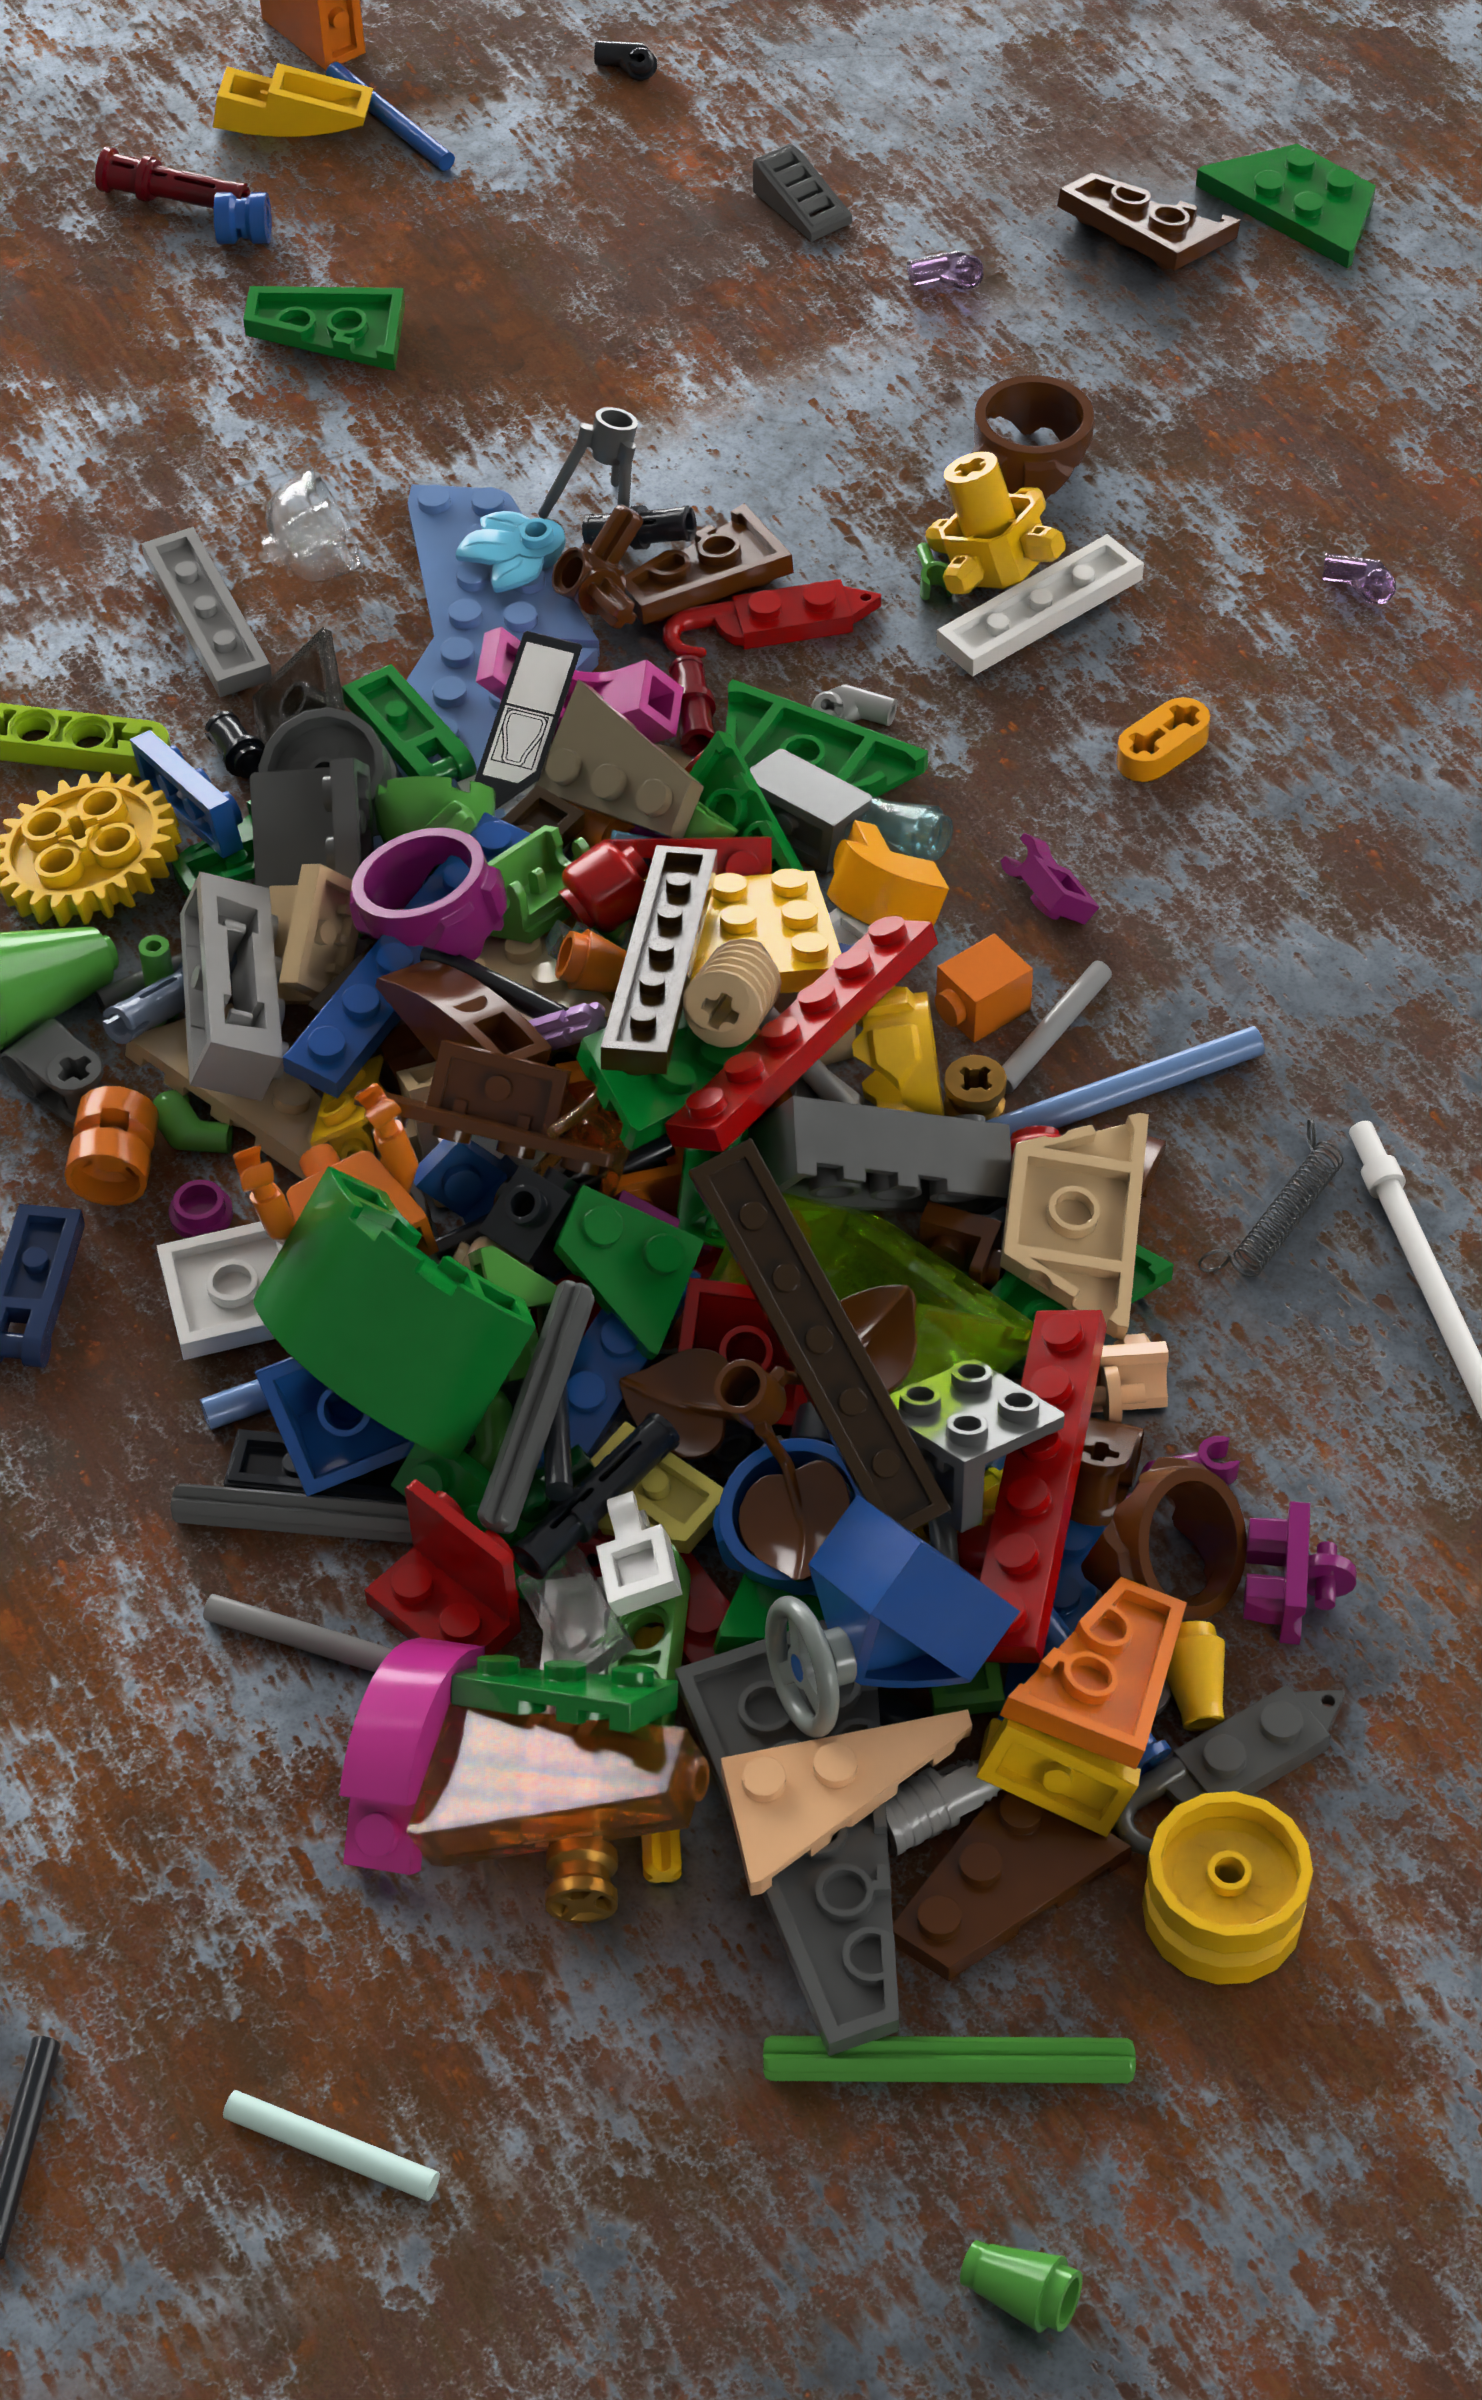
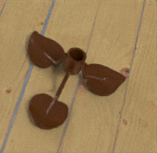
M906 1285L878 1286L855 1293L839 1301L888 1393L896 1389L908 1376L917 1352L916 1298L913 1291ZM694 1348L674 1353L644 1370L621 1377L619 1385L622 1396L636 1425L639 1426L644 1421V1417L652 1412L667 1419L680 1436L678 1441L680 1445L671 1451L680 1459H699L714 1453L724 1440L726 1432L725 1420H737L745 1427L755 1431V1434L764 1441L779 1463L783 1475L771 1474L764 1476L756 1481L747 1491L739 1512V1526L743 1540L749 1550L759 1560L784 1573L794 1581L802 1582L812 1579L808 1563L852 1503V1497L844 1477L834 1466L826 1461H812L795 1470L791 1457L773 1433L772 1425L782 1417L786 1408L787 1398L784 1387L787 1384L801 1385L796 1373L786 1371L783 1367L778 1366L769 1374L754 1361L739 1359L729 1363L725 1357L716 1351Z

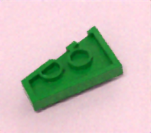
M485 1655L477 1657L476 1666L452 1675L451 1704L516 1715L542 1713L547 1710V1705L556 1706V1721L578 1725L586 1723V1720L609 1719V1730L631 1733L677 1709L678 1680L655 1679L654 1668L647 1666H616L611 1668V1675L587 1673V1664L581 1661L544 1662V1670L520 1668V1658L515 1656Z

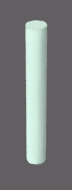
M234 2090L225 2104L223 2118L422 2200L429 2201L437 2188L440 2177L438 2171L238 2090Z

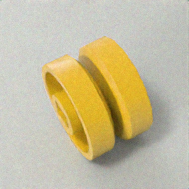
M1236 1791L1204 1793L1177 1805L1157 1827L1152 1842L1142 1902L1146 1932L1164 1959L1187 1976L1217 1985L1250 1983L1277 1970L1296 1948L1313 1876L1309 1844L1293 1819L1267 1800Z

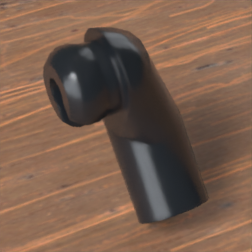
M596 40L594 62L596 66L620 67L632 79L637 81L647 80L656 72L657 59L641 42Z

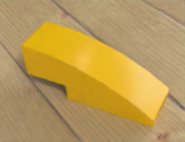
M277 63L273 78L227 66L217 94L213 128L242 134L272 137H301L336 133L364 125L373 88Z

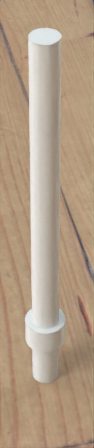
M1358 1122L1350 1128L1349 1135L1364 1165L1361 1169V1176L1370 1195L1373 1198L1379 1199L1482 1420V1357L1403 1190L1406 1179L1396 1158L1386 1154L1372 1122Z

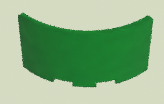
M328 1166L258 1288L253 1301L255 1309L264 1325L281 1346L301 1366L330 1390L367 1416L409 1441L448 1460H454L461 1455L536 1328L525 1299L493 1284L450 1256H443L440 1263H436L416 1247L422 1234L401 1215L386 1192Z

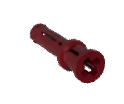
M109 146L102 149L96 164L95 183L100 192L110 193L115 189L136 194L138 200L145 202L154 200L156 197H162L214 209L216 192H232L238 199L250 195L247 183H238L165 167L154 156L145 155L140 159L121 155L116 148Z

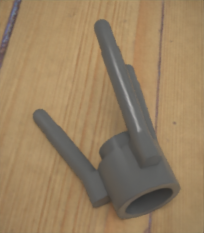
M605 407L596 411L593 424H581L577 442L539 509L538 515L540 518L545 519L549 516L587 447L592 449V456L596 461L611 466V485L614 487L618 486L617 506L621 504L627 507L630 506L632 461L636 445L633 442L638 426L635 416L623 409Z

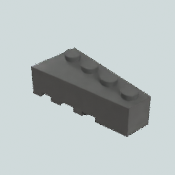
M792 1096L779 1107L769 1110L766 1117L749 1129L748 1139L752 1138L788 1207L924 1212L928 1201L974 1214L989 1215L1007 1204L1012 1166L1009 1124L986 1122L985 1117L982 1115L964 1114L949 1117Z

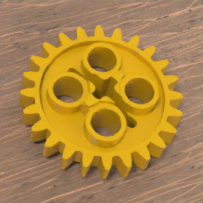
M105 772L98 783H91L86 773L82 774L78 786L70 788L67 782L61 780L58 782V793L50 795L43 790L37 791L38 804L32 806L20 803L18 809L22 817L20 819H4L2 822L7 834L0 835V893H2L8 907L16 906L20 917L24 918L34 913L38 924L41 925L54 914L59 926L65 927L73 915H79L83 924L87 925L92 919L93 912L99 910L109 919L114 914L113 905L119 902L133 908L136 906L133 894L137 891L147 894L154 893L155 890L150 879L168 878L170 874L165 863L176 861L179 858L175 845L182 843V838L178 830L180 825L171 803H168L162 790L154 792L149 780L136 785L132 774L129 773L117 783L114 782L111 772Z

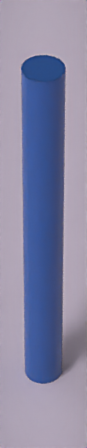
M339 62L331 63L326 70V76L369 87ZM373 90L368 111L440 170L446 171L450 169L455 161L454 154Z

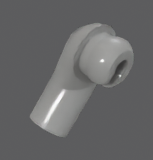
M846 684L819 693L812 702V708L851 723L865 719L890 726L897 711L898 701L895 698Z

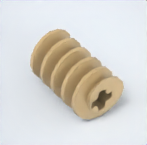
M741 938L729 940L717 947L683 992L685 1019L693 1033L707 1044L721 1048L735 1047L749 1040L779 998L782 984L779 969L762 943Z

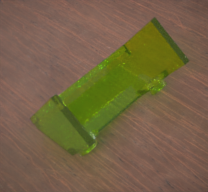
M781 1192L839 1301L855 1293L886 1285H906L915 1294L917 1352L914 1364L905 1380L890 1392L889 1395L900 1391L906 1385L921 1382L949 1370L959 1362L972 1359L987 1364L991 1369L1003 1375L1027 1355L1034 1325L1033 1321L895 1225L864 1211ZM726 1245L710 1280L748 1285Z

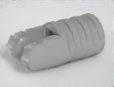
M965 1758L964 1761L958 1760L956 1765L950 1764L938 1771L929 1767L921 1771L917 1776H911L898 1785L897 1794L886 1801L888 1853L896 1857L906 1852V1849L914 1848L922 1844L924 1840L941 1834L943 1830H949L959 1825L961 1816L984 1805L985 1800L991 1801L993 1796H998L997 1792L1002 1790L1001 1788L976 1777L979 1760L971 1759L970 1761Z

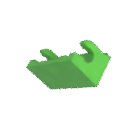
M544 825L487 862L489 866L500 870L507 894V909L503 915L504 927L501 931L493 930L489 936L532 943L572 915L558 895V892L565 888L562 882V872L572 863L563 854V841L558 827ZM582 837L572 843V852L575 860L590 849L588 843Z

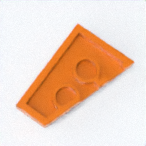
M1120 1577L1080 1619L1075 1631L1058 1649L1054 1647L1041 1661L1037 1671L1025 1684L1020 1683L1007 1697L1000 1716L1136 1769L1146 1750L1187 1602Z

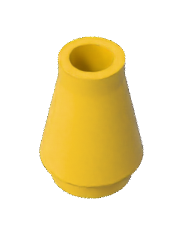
M1187 1621L1181 1623L1166 1675L1167 1682L1181 1713L1183 1728L1188 1731L1210 1730L1225 1721L1223 1712L1225 1641L1217 1636L1215 1626L1206 1621Z

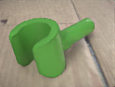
M920 543L916 548L923 567L920 578V597L923 600L930 599L931 585L944 587L947 597L952 596L946 589L943 580V574L948 564L942 561H935L928 543Z

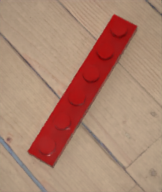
M888 916L872 923L868 928V932L848 951L837 956L833 961V965L812 985L801 990L797 995V999L776 1019L765 1024L761 1029V1033L739 1054L728 1059L723 1069L701 1090L694 1092L687 1098L686 1104L664 1124L672 1146L716 1152L725 1151L938 944L932 922L904 920L900 916Z
M1102 1310L1036 1311L1021 1387L1035 1393L1042 1400L1064 1412V1427L1006 1454L980 1581L1017 1608L1020 1613L985 1662L1041 1663L1043 1660L1107 1330Z

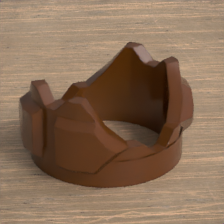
M1025 375L1000 381L988 388L977 401L974 417L975 446L971 453L989 452L997 457L1009 494L1016 493L1020 488L1034 487L1039 488L1043 492L1046 500L1065 484L1074 468L1082 462L1086 450L1091 444L1095 427L1092 403L1079 388L1054 377ZM1000 416L1011 421L1023 435H1031L1040 428H1048L1054 432L1060 442L1045 446H1027L1013 443L996 434L989 426L987 420L989 418L996 419Z
M1158 1457L1151 1468L1138 1477L1139 1484L1132 1494L1117 1505L1112 1521L1082 1562L1081 1570L1085 1579L1097 1587L1102 1595L1120 1577L1167 1594L1160 1586L1154 1574L1149 1554V1532L1152 1518L1159 1502L1164 1495H1167L1174 1501L1176 1506L1172 1515L1173 1526L1196 1545L1205 1562L1203 1572L1207 1584L1201 1592L1182 1599V1601L1187 1602L1182 1620H1202L1219 1612L1230 1601L1241 1581L1247 1555V1534L1244 1517L1240 1505L1229 1486L1203 1464L1182 1458Z

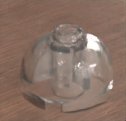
M310 468L298 474L277 489L268 503L265 515L269 535L261 538L264 549L276 568L286 564L296 577L310 583H329L363 568L364 563L358 545L355 544L348 549L344 542V539L348 538L346 531L350 527L321 477L315 479L314 469Z

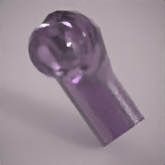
M949 251L907 262V274L913 287L939 281L960 290H969L978 286L984 276L981 260L977 256L967 255L959 251Z
M1326 553L1322 576L1323 581L1350 584L1367 603L1374 605L1386 603L1394 596L1396 581L1389 570L1378 559Z

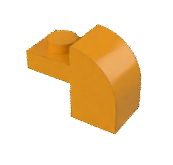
M854 820L847 840H841L835 851L833 860L835 873L826 894L845 913L868 925L884 917L900 916L904 920L932 922L934 928L949 887L935 862L891 852L876 825Z

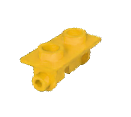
M381 1054L369 1059L338 1099L325 1092L323 1093L310 1140L312 1147L329 1141L342 1160L361 1150L371 1151L374 1154L375 1144L371 1134L374 1126L365 1117V1108L354 1105L355 1099L353 1097L356 1096L357 1091L368 1088L374 1083H378L383 1091L386 1092L379 1082L384 1060Z

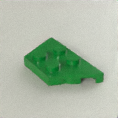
M1299 144L1204 165L1197 169L1196 186L1345 268H1349L1354 261L1355 248L1358 240H1361L1365 229L1366 217H1369L1376 185L1355 175L1352 171L1336 165Z
M734 679L728 684L726 733L731 734L749 769L776 750L784 749L872 795L873 800L923 774L928 768V751Z
M683 1007L667 1075L650 1073L643 1076H634L623 1071L601 1069V1044L606 1027L582 1039L576 1059L585 1076L595 1084L597 1088L596 1096L604 1110L616 1111L623 1123L619 1138L623 1145L632 1151L666 1134L667 1131L664 1124L686 1104L687 1098L694 1092L701 1090L723 1069L728 1059L739 1054L758 1035L753 1034L749 1040L735 1047L721 1048L707 1044L693 1033L685 1019Z

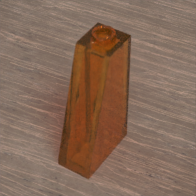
M449 1704L406 1832L431 1866L449 1867L547 1851L551 1844L570 1837L587 1836L610 1841L689 1828L696 1801L703 1800L709 1785V1765L687 1728L647 1724L631 1733L609 1730V1720H586V1723L577 1725L556 1721V1715L554 1714L516 1715Z

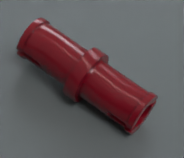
M682 655L671 662L669 675L674 681L684 687L678 721L681 736L680 745H682L684 753L696 757L705 750L715 734L712 717L716 711L714 695L706 685L703 661L697 656Z

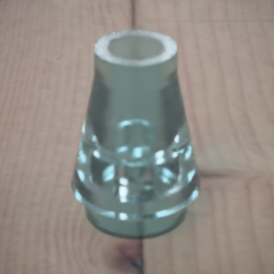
M875 797L872 799L871 808L863 813L862 822L874 824L878 827L885 841L908 856L936 861L940 859L948 849L953 835L951 818L944 815L939 806L887 801Z

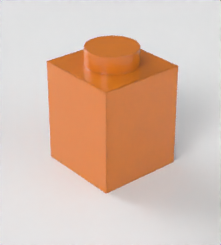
M994 933L937 966L936 1009L946 1024L951 1027L956 1026L975 1043L1031 1010L1033 968Z

